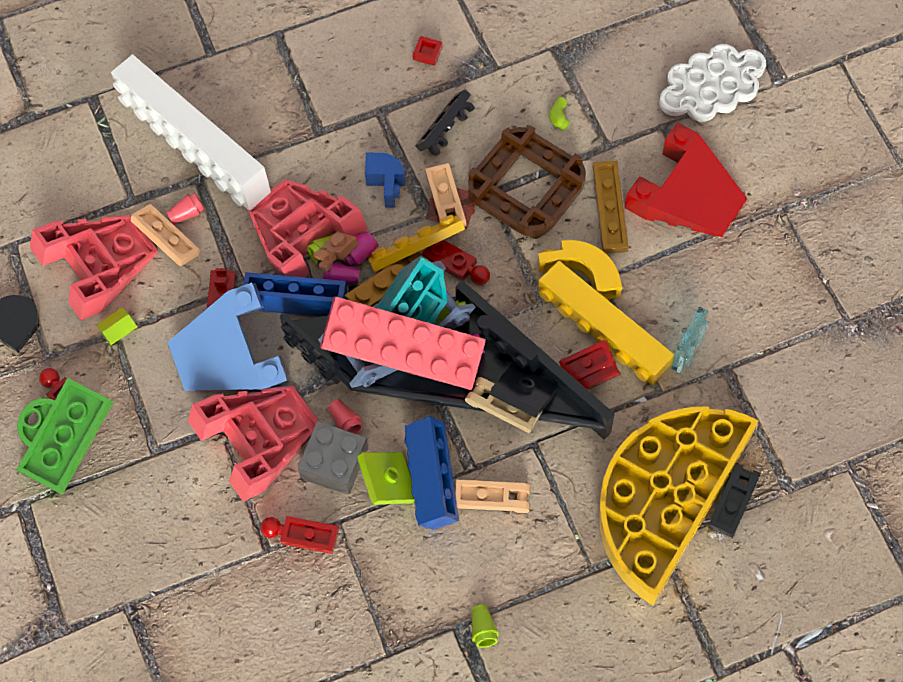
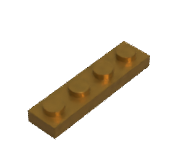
M618 161L593 162L602 250L605 254L628 252Z
M418 251L399 260L345 294L344 299L373 307L380 302L401 269L420 256L425 259L427 258Z

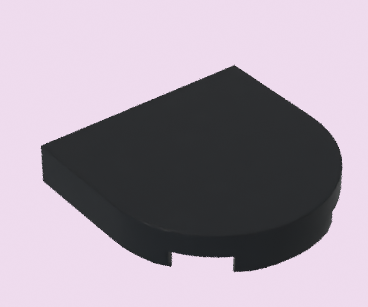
M9 295L0 299V342L17 353L33 336L39 325L37 308L30 299L21 295Z

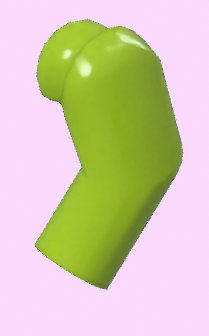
M559 96L550 109L548 116L555 128L558 127L562 131L568 128L570 121L563 113L568 102L565 98Z

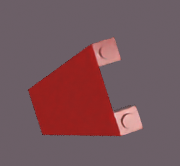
M677 122L665 139L662 155L678 164L662 187L639 176L626 195L625 209L648 221L654 222V220L668 222L670 226L677 227V225L690 227L692 231L723 237L747 201V197L699 133Z

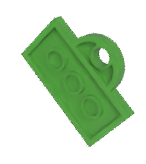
M67 378L55 401L41 398L30 402L22 410L18 418L17 430L19 437L29 448L16 470L63 495L114 401ZM38 413V422L30 426L28 423L30 415Z

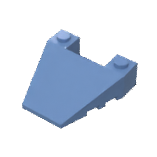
M249 283L227 291L167 342L185 391L266 389L290 380L282 356H277L257 364L253 357L239 317L264 308L255 283Z

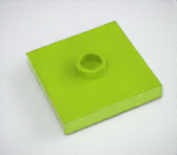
M362 452L357 456L372 505L410 504L415 502L411 490L412 479L403 452Z

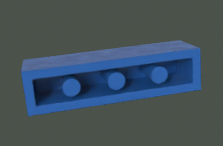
M245 272L243 285L255 283L264 305V308L257 311L327 316L329 315L334 296L344 299L345 294H347L346 281Z
M429 416L405 425V444L408 449V467L412 478L411 490L415 499V517L418 525L435 530L458 522L459 515L445 422Z

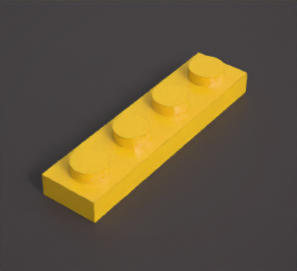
M448 215L442 218L439 224L433 227L425 226L410 238L407 236L399 238L394 242L395 245L389 248L381 247L371 253L372 256L368 258L374 272L465 230L458 215L454 217L453 215Z

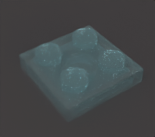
M698 307L676 348L671 369L681 373L685 365L688 367L691 365L697 346L702 344L706 336L705 331L709 325V321L706 320L708 310Z

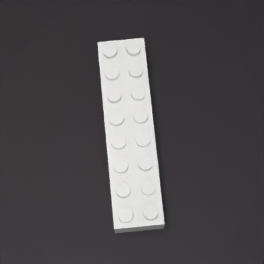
M133 54L111 72L114 79L113 86L119 92L118 99L126 108L130 106L141 121L146 120L157 135L162 134L173 149L178 148L189 163L194 162L205 177L208 178L210 176L214 179L216 186L221 191L230 193L231 198L238 206L243 205L250 211L271 193L264 166Z

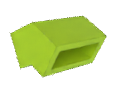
M123 307L96 324L110 346L137 328V325Z

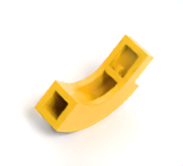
M562 240L560 250L548 249L538 253L537 266L539 273L547 272L560 261L569 269L584 274L590 280L592 287L607 300L620 298L622 284L619 272L610 257L599 248L582 241Z

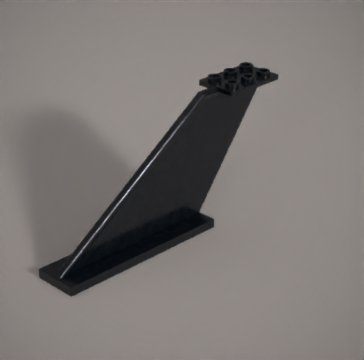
M462 280L455 286V297H452L454 301H465L466 304H473L476 307L469 314L470 321L462 326H457L454 329L455 331L465 334L472 332V335L479 333L478 318L482 315L490 316L538 353L539 368L533 373L559 386L556 394L542 410L538 420L591 428L603 439L611 433L615 414L467 283ZM285 313L280 315L281 329L285 335L283 337L285 342L291 348L297 347L302 352L301 356L310 365L314 363L319 368L318 371L321 376L327 381L332 380L335 384L342 381L351 391L487 412L479 407H473L465 401L468 393L474 390V384L472 390L401 370H396L376 380L370 386L364 387L361 385L352 388L349 383L357 375V371L348 358L343 354L320 348L321 343L318 339L324 333L329 315L293 321ZM485 341V353L481 355L475 381L478 377H482L495 384L512 363L515 364V362L507 353L502 354L499 352L493 342ZM362 360L365 366L375 364L372 362ZM483 393L482 397L487 399L490 394Z

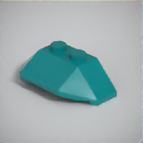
M422 256L418 257L400 270L376 308L433 324L448 302L443 269Z

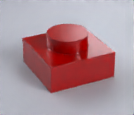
M420 36L413 52V60L435 66L443 47L442 41Z

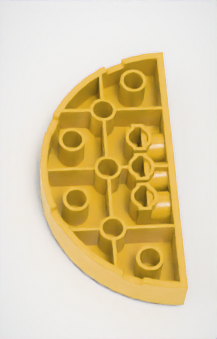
M706 406L677 409L649 420L646 425L635 430L613 455L603 479L599 499L598 519L601 539L606 554L618 575L631 590L653 606L656 603L752 437L759 420L729 409L723 411L709 409Z

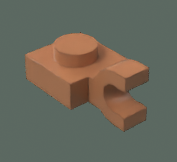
M337 231L322 246L323 249H319L313 254L316 259L323 260L318 265L319 268L328 271L337 258L344 260L358 245V241L355 236Z

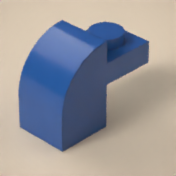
M366 152V186H384L385 207L395 208V198H400V186H405L404 168L401 162L393 155L387 153Z

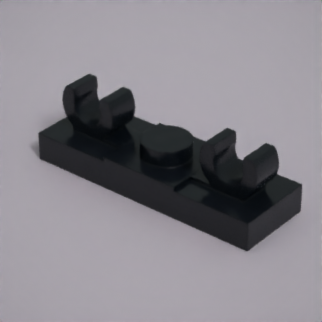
M466 89L454 95L415 145L417 149L423 151L429 148L430 153L434 156L441 153L437 149L436 143L444 147L448 144V141L439 135L443 131L445 133L454 126L455 121L453 119L455 117L460 121L468 118L464 114L463 108L468 112H472L475 109L472 103L466 102L471 96Z

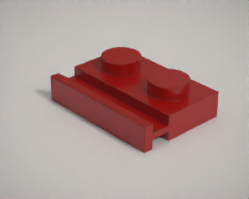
M602 340L559 361L560 366L587 390L621 375L606 340Z

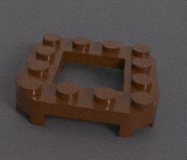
M527 125L526 128L517 127L510 129L508 127L502 132L501 139L478 167L471 169L468 179V196L476 206L518 233L538 239L554 227L581 193L585 185L586 170L582 163V158L577 153L572 156L536 134L535 127ZM521 155L558 178L536 207L532 206L529 208L496 187L498 182Z

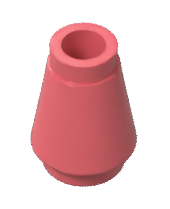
M193 193L192 195L187 194L166 213L171 222L176 224L177 222L179 223L201 215L200 212L204 211L205 208L196 193Z
M340 399L333 401L329 405L328 409L337 428L354 434H358L363 427L361 417Z

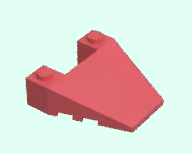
M285 179L272 188L271 193L253 209L248 210L276 275L306 277L310 274L303 256L308 253L307 246L311 244V241L332 235L337 231L357 236L368 229L360 209L345 197L338 196L335 198L329 196L325 191L315 192L310 190L309 186Z
M131 215L102 217L101 221L87 222V219H79L77 223L64 224L63 221H55L33 229L30 249L42 266L65 258L81 280L71 284L68 298L69 305L80 321L103 312L158 253V249L149 237L131 222Z
M294 386L267 388L256 393L242 391L238 392L237 395L231 396L216 394L192 404L188 418L189 424L201 441L224 431L244 460L234 465L229 480L243 502L267 490L310 440L315 425L319 421Z

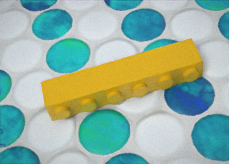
M558 261L539 279L538 292L541 298L546 302H552L564 317H570L576 322L577 327L583 333H589L595 338L597 343L606 340L617 361L633 369L635 375L641 381H647L653 385L672 366L675 355L562 262Z

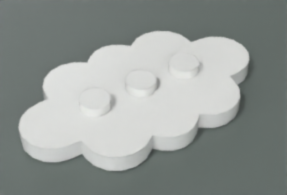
M728 44L714 46L709 54L696 53L690 57L688 64L680 63L670 68L667 76L668 87L660 94V108L665 114L670 116H680L687 113L693 120L698 122L710 121L717 112H732L738 102L751 101L757 95L759 89L757 79L765 71L766 59L759 51L747 49L738 53L734 47Z

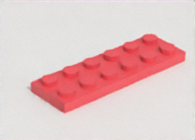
M334 296L320 348L472 390L486 339Z

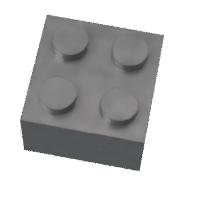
M317 421L298 465L300 478L350 495L360 470L357 456L362 452L368 451L367 438Z

